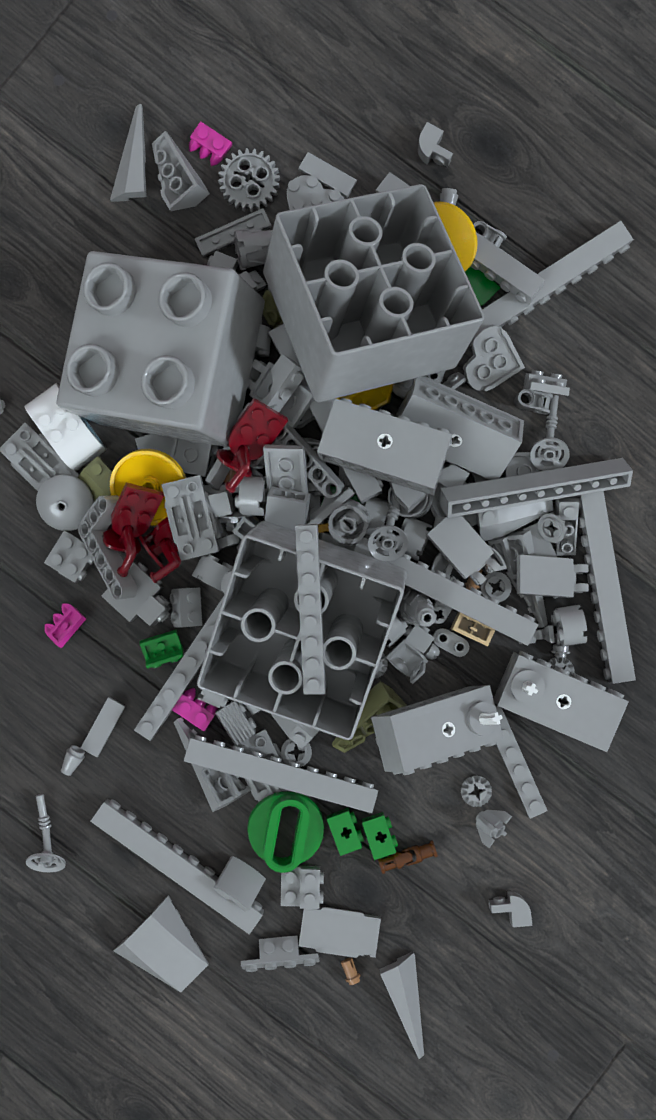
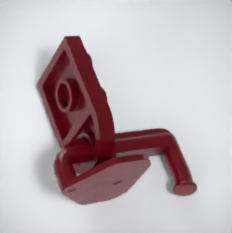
M253 398L229 434V447L231 450L218 449L216 452L217 458L221 463L236 471L233 478L225 484V488L231 493L236 491L237 486L244 477L252 475L250 461L264 455V446L271 445L288 422L287 417Z
M125 483L111 514L112 528L103 532L102 535L103 542L108 548L126 552V557L121 567L117 569L119 576L126 577L136 554L141 551L140 541L135 537L142 535L150 527L164 497L163 491Z
M166 517L157 524L154 531L145 537L139 536L146 551L161 567L157 572L150 573L154 583L170 574L181 564V558L177 553V544L174 543L169 520ZM162 552L169 562L166 566H164L158 556Z

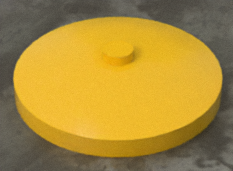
M433 202L464 271H466L473 263L477 252V235L474 225L467 214L457 206L447 202Z
M139 449L128 453L116 464L110 478L111 495H118L120 497L126 482L163 491L162 484L186 479V476L177 461L168 454L155 449ZM165 496L150 525H157L168 517L165 508Z

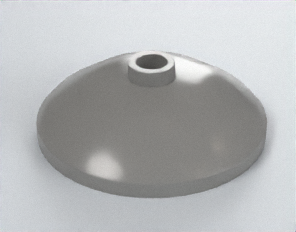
M67 474L56 475L46 480L39 488L36 497V506L41 518L49 526L61 531L78 529L80 521L94 503L93 494L86 483L75 476ZM59 503L64 504L65 509L60 508Z

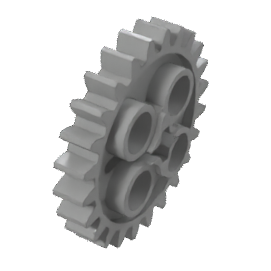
M246 148L244 154L241 150H238V156L231 153L232 160L226 158L227 165L222 164L221 168L223 171L219 172L221 179L218 182L219 185H222L220 191L225 192L223 194L224 199L229 198V205L235 202V209L241 205L243 211L246 210V207H249L252 212L254 206L260 210V204L267 207L266 201L273 202L271 195L277 196L275 189L280 188L278 183L280 176L276 175L279 171L278 168H274L275 161L270 162L269 155L264 158L263 151L257 155L256 149L249 153L248 148ZM243 165L249 166L247 170H241L240 168ZM260 173H265L267 175L265 178L262 179L257 177ZM234 182L241 183L239 187L232 186ZM251 190L258 191L256 195L249 194Z

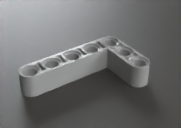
M286 423L283 428V435L279 434L271 445H291L294 440L297 446H305V455H308L310 458L309 464H306L307 477L327 498L340 496L345 489L343 482L324 461L320 460L316 452L297 431ZM264 455L258 458L256 463L253 460L250 461V467H259L265 464ZM319 469L323 472L322 479H319L317 476ZM332 483L336 486L334 494L330 491Z
M99 496L78 525L79 535L112 597L116 600L134 598L137 594L135 581L129 571L126 577L118 575L117 569L121 567L123 559L117 550L110 549L104 544L102 537L103 532L107 531L111 524V514L119 496Z

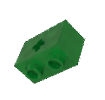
M349 808L327 815V822L340 856L362 848L361 842L364 841L361 830H356L355 823H357L354 812L350 813ZM344 827L350 829L348 835H345V832L342 833Z
M384 812L363 818L362 824L374 860L395 854V847L398 846L395 835L391 836L389 828H392L389 816L385 817ZM380 831L382 832V834H384V838L380 839V837L378 836V832Z

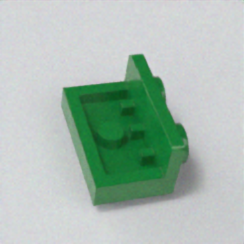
M177 630L140 640L139 643L146 660V668H158L167 662H177L184 656V648Z

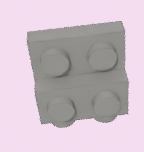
M532 370L531 374L526 373L524 389L569 396L570 388L566 387L567 379H562L560 374L551 373L550 377L543 376L541 371Z
M64 530L44 563L74 583H78L86 577V569L94 561L84 542Z
M298 866L290 872L281 873V906L319 909V904H323V892H320V884H324V872H320V866Z

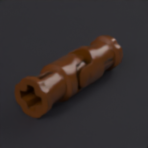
M430 840L428 844L414 845L403 849L402 853L396 851L395 854L379 858L378 862L382 874H385L386 871L391 869H401L404 864L406 866L422 862L423 859L432 856L436 858L438 855L433 840ZM411 849L414 850L416 854V860L414 862L412 860V854L410 853Z

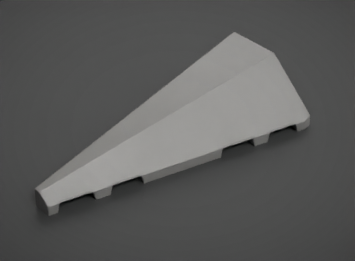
M142 104L137 105L134 111L110 197L111 202L147 197Z
M531 530L512 532L499 539L488 541L489 545L493 546L503 558L507 567L506 574L516 591L517 556H535ZM519 594L528 604V611L533 613L538 621V628L547 626L548 622L543 596Z
M181 717L174 721V725L185 750H187L190 737L194 738L197 732L194 729L191 730ZM192 764L212 812L229 805L251 791L249 786H245L238 779L239 776Z
M413 951L397 958L396 962L381 968L380 975L417 1057L420 1059L424 1056L416 961Z

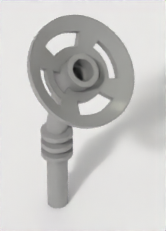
M553 395V398H551L550 414L546 418V438L536 442L530 451L532 464L541 471L562 468L569 460L570 453L566 443L558 438H554V431L557 429L558 417H556L558 395ZM540 446L538 449V456L535 457V451L537 447ZM561 450H564V456L560 461L559 458L561 457ZM542 460L553 461L554 465H544L540 462Z
M393 499L392 505L389 506L388 514L386 515L388 518L386 525L375 529L368 539V549L371 555L384 562H391L401 558L408 548V539L405 532L394 526L400 512V505L395 499ZM393 530L398 532L399 535L396 536L395 534H393ZM380 532V534H378V536H377V538H376V542L373 543L374 537L376 536L377 533ZM400 541L403 542L399 551L395 552L399 547ZM380 547L382 550L388 551L389 555L380 554L376 549Z
M44 794L36 795V801L39 811L38 821H40L39 825H41L39 828L42 829L44 851L27 857L26 865L39 872H57L65 868L66 861L52 852L50 816L47 815Z

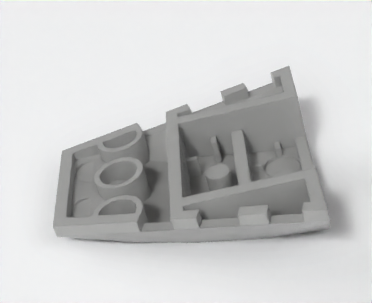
M169 895L129 937L127 936L113 950L179 992H182L209 965L196 941L190 935L188 927L185 926L180 918L178 910L173 906Z

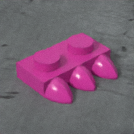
M201 121L190 136L189 151L192 152L201 147L200 159L212 154L210 158L211 166L219 164L232 147L231 141Z
M62 604L61 608L64 615L53 614L55 626L53 624H45V633L60 648L67 643L86 620L78 609L70 604Z
M191 688L181 696L172 711L202 731H205L216 715L217 707L208 705L205 708V702L198 699L194 701L196 691L195 688Z

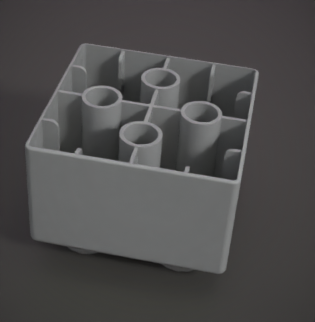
M419 184L279 212L276 215L263 273L313 399L316 402H324L442 372L457 366L485 316L426 186Z
M90 251L86 258L56 404L64 410L102 426L229 447V434L237 423L238 416L243 411L265 300L231 268Z
M260 521L242 538L197 680V686L202 690L345 740H351L355 734L404 594L407 571L404 568L319 539L326 693L304 694L295 531L267 521Z

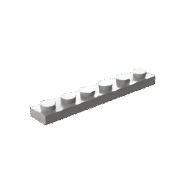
M496 705L498 715H502L503 718L500 720L503 739L496 741V745L527 815L531 819L546 812L547 808L502 708Z

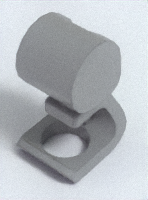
M547 625L544 629L536 630L530 643H536V640L542 639L555 643L553 625Z

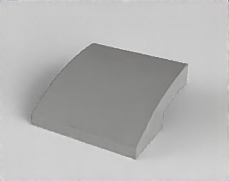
M232 856L213 888L225 900H233L245 912L250 910L266 878L245 862Z

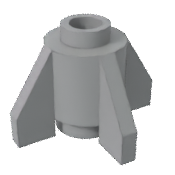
M485 810L479 812L476 816V827L482 843L490 848L495 841L492 837L505 836L507 833L504 831L505 825H503V822L507 824L512 816L506 811Z

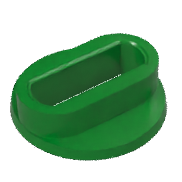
M291 791L277 792L262 799L251 812L247 826L248 838L256 854L272 870L286 873L297 868L299 864L308 860L318 850L324 835V819L318 806L308 797ZM294 806L299 809L291 855L280 858L274 855L281 811L284 807Z

